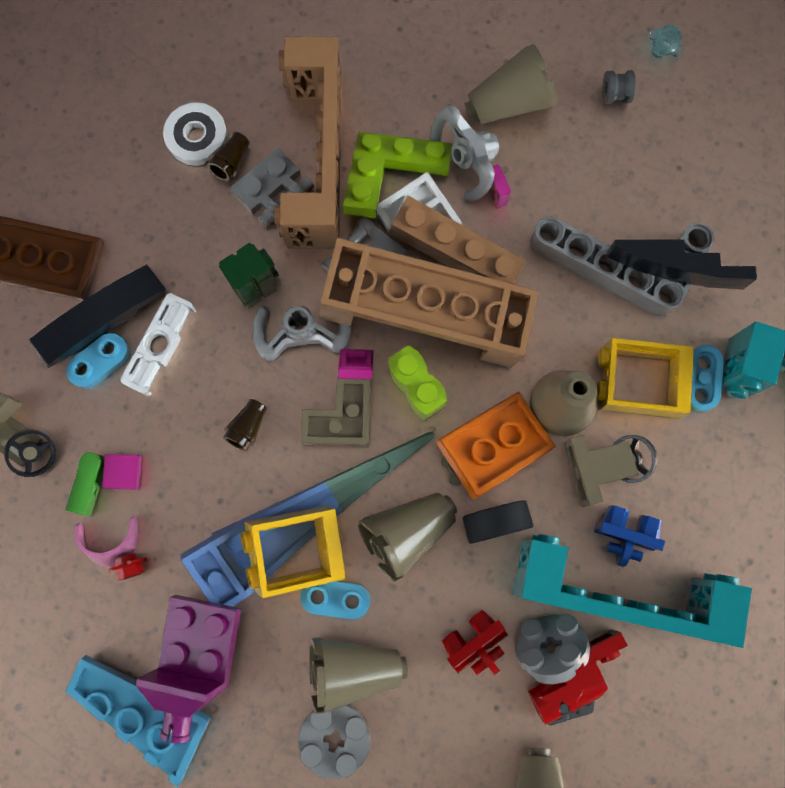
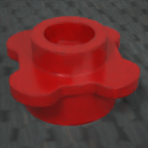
M136 553L115 559L116 566L107 570L108 573L115 572L117 581H122L144 573L143 563L148 560L147 557L137 558Z

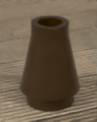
M234 132L227 141L209 155L208 170L215 177L223 181H228L231 177H235L245 151L250 144L249 140L243 134Z
M250 399L247 405L224 428L226 433L223 439L243 451H247L250 445L254 446L267 407L257 400Z

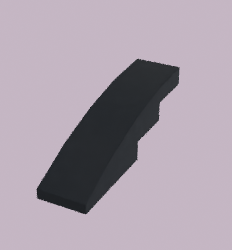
M684 239L614 240L607 250V258L637 271L673 282L707 288L744 290L757 280L756 266H721L720 253H685Z
M146 264L71 308L31 337L29 343L45 365L50 368L84 350L99 337L108 334V331L135 317L137 309L164 296L166 288Z

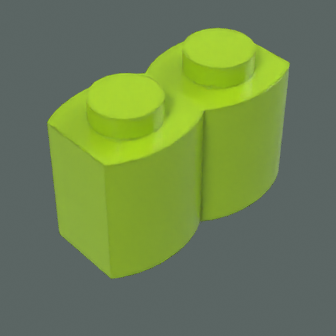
M408 345L388 358L389 373L394 384L401 391L407 393L409 405L419 418L426 421L445 408L447 403L445 390L434 376L427 373L426 363L416 349Z

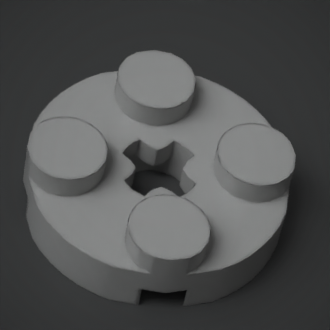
M570 614L549 615L538 619L526 620L521 625V634L516 641V655L524 672L526 673L527 671L533 675L536 681L544 684H558L575 677V670L582 663L585 667L590 657V646L584 629L577 623L574 616ZM552 644L560 645L555 648L554 653H548L546 649Z
M350 704L321 714H315L312 711L304 720L299 732L298 746L301 760L312 772L323 778L340 779L352 776L364 763L370 747V731L361 713ZM333 730L340 731V738L345 740L344 745H338L336 749L329 748V743L325 741V735H331Z

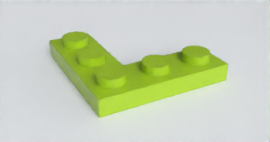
M358 131L343 203V214L376 218L385 168L448 176L452 143Z

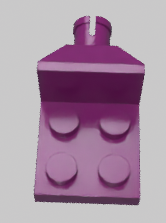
M173 595L169 598L158 668L137 678L136 687L154 710L163 711L165 714L163 728L160 733V738L163 741L167 742L170 734H172L171 743L188 742L190 740V727L193 715L229 687L241 608L181 595Z

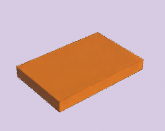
M519 391L436 441L439 449L472 500L480 497L556 448Z

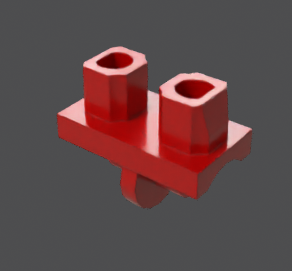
M481 610L468 621L478 636L466 643L456 630L442 640L450 656L447 660L458 674L480 657L481 659L471 666L476 675L480 674L487 667L494 675L500 672L494 662L505 653L499 645L489 653L487 652L506 638L508 634L499 620L495 622L485 611Z

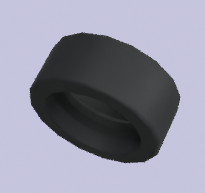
M526 500L491 507L462 517L469 544L534 527Z

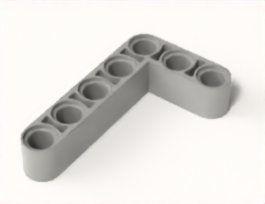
M554 217L541 219L536 224L530 239L531 247L538 255L656 316H666L671 313L684 300L691 286L690 284L673 282L646 274L607 258L609 245ZM693 223L687 227L678 239L685 240V253H708L713 244L714 236L712 230L707 225ZM548 232L554 237V240L546 241L540 236V233ZM688 238L697 241L699 247L692 246ZM569 248H579L582 251L583 256H574L570 252ZM599 262L608 263L612 268V272L603 271L599 266ZM629 277L638 279L641 283V288L631 285ZM659 292L667 294L671 303L663 302L659 297Z

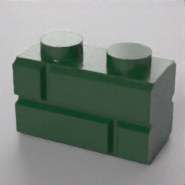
M248 243L236 251L237 255L231 254L221 260L219 268L243 305L250 309L261 301L262 296L266 298L277 291L278 286L275 278L279 274L267 251L264 248L258 251L254 244Z

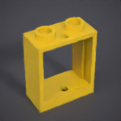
M611 338L604 347L600 348L598 356V366L603 367L602 380L597 382V400H600V410L678 419L690 414L694 346ZM617 355L668 360L667 405L614 399Z
M320 506L244 522L246 531L241 532V543L244 553H249L251 567L246 568L249 588L254 589L262 598L346 579L336 510L334 508ZM314 520L321 568L266 580L259 531Z

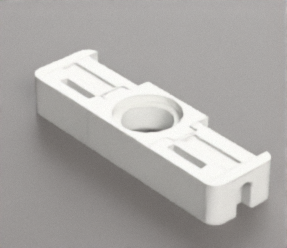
M172 293L165 296L120 379L122 384L145 396L152 394L148 390L161 366L167 367L182 338L178 334L191 311L196 313L192 303ZM159 336L165 337L167 339L166 349L160 353L152 352L150 346L152 340Z

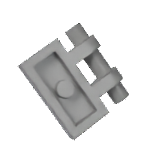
M278 147L231 186L230 189L253 215L263 207L266 211L258 219L265 227H268L275 221V205H280V199L275 202L272 200L273 197L283 189L287 193H307L314 187V184L307 176L298 184L293 181L301 175L300 170Z

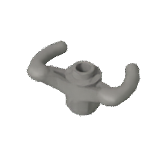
M447 105L434 118L430 131V140L440 142L446 122L449 123V127L455 137L451 150L453 161L462 169L473 168L480 178L479 184L474 189L465 191L464 200L467 202L477 201L485 196L492 186L495 172L490 162L494 160L499 152V142L492 132L486 130L475 132L454 105Z
M305 306L290 307L286 310L284 319L281 320L282 328L270 342H267L265 336L266 322L270 314L268 307H260L254 319V344L260 357L264 360L274 361L286 348L293 346L322 344L329 348L330 351L338 353L349 345L351 326L338 323L339 332L335 335L316 323L315 316H312L309 309ZM303 325V329L296 330L299 326Z

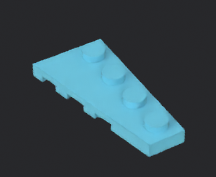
M87 655L80 658L66 692L99 721L105 720L117 731L115 735L125 743L129 741L144 754V760L153 767L157 765L170 776L168 780L178 788L183 781L211 716L201 711L193 715L190 727V740L188 742L171 743L172 734H170L167 742L163 741L160 738V733L163 728L165 714L163 711L154 710L136 687L137 680Z

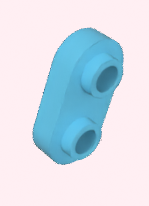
M108 333L102 335L69 361L66 368L69 381L83 389L97 386L127 362L130 356L129 344L117 334ZM114 345V351L111 354H106L107 346ZM87 365L86 373L79 375L80 367Z
M701 345L694 349L691 410L698 413L707 412L715 408L721 399L724 359L721 352L711 345ZM699 359H703L706 362V369H702L698 365ZM696 391H700L703 394V402L696 399Z
M334 581L304 588L300 596L305 610L315 615L358 619L367 612L370 606L368 591L357 583ZM315 590L323 592L324 600L322 603L318 604L312 600V593ZM349 595H356L358 597L359 605L356 608L347 606L346 598Z

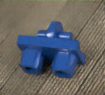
M611 505L608 507L603 521L596 522L594 533L621 541L620 544L609 541L606 547L607 552L617 554L616 564L618 566L625 567L630 559L641 562L643 552L633 549V545L651 551H663L665 540L659 539L661 520L640 515L636 531L625 528L630 511Z

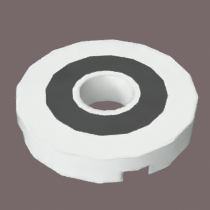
M192 102L178 107L169 115L164 124L163 137L166 147L176 160L186 165L200 166L207 164L206 161H209V155L227 141L228 131L223 117L215 108L205 103ZM194 129H202L204 131L203 136L198 140L188 139L189 133Z

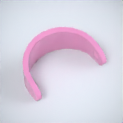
M133 516L130 518L129 531L126 538L119 546L103 553L89 551L86 547L82 523L75 525V541L80 550L97 565L104 567L116 566L115 559L133 554L136 549L139 537L137 517Z

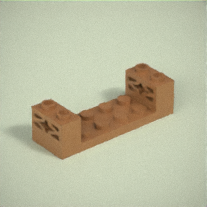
M285 36L284 50H279L278 54L279 70L283 71L284 88H289L291 100L320 101V111H317V130L320 132V142L316 143L319 173H316V193H281L280 205H275L274 207L275 225L279 226V236L285 238L288 249H334L340 232L342 71L338 36Z
M337 238L320 301L318 318L351 326L353 316L482 349L480 360L512 368L526 355L539 291Z

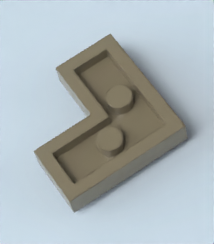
M337 377L336 410L302 409L301 444L369 446L371 379H338Z

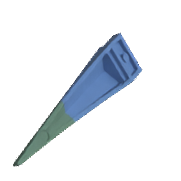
M427 432L213 532L211 537L182 553V563L209 602L227 606L237 604L255 591L249 588L246 576V568L251 567L249 553H244L241 543V532L246 531L244 522L320 506L334 508L337 517L377 482L432 440L435 434ZM314 520L259 531L266 580L316 535Z

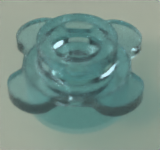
M665 25L660 29L655 28L651 31L649 38L653 41L651 52L654 57L661 58L663 55L678 57L682 53L683 47L680 45L682 34L677 27Z

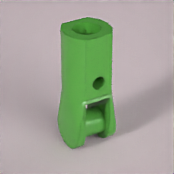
M87 452L81 456L66 511L86 516L92 515L100 484L103 480L104 456L93 452Z

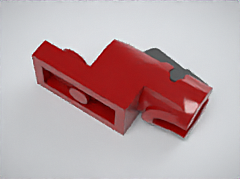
M612 629L588 641L590 646L589 660L585 667L582 663L575 670L576 676L572 679L558 684L540 683L537 687L528 691L532 703L545 725L552 726L593 713L594 701L599 699L608 690V686L596 661L600 660L601 663H607L621 655L619 650L628 646L621 632Z

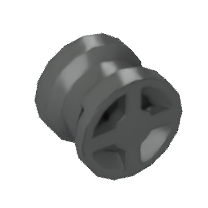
M628 70L625 74H616L614 71L605 72L602 85V95L605 104H612L616 100L632 103L636 88L634 71Z

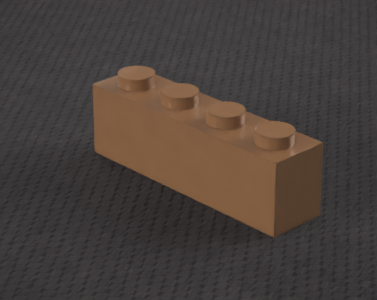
M408 195L388 233L450 268L511 284L515 283L526 262L525 259Z

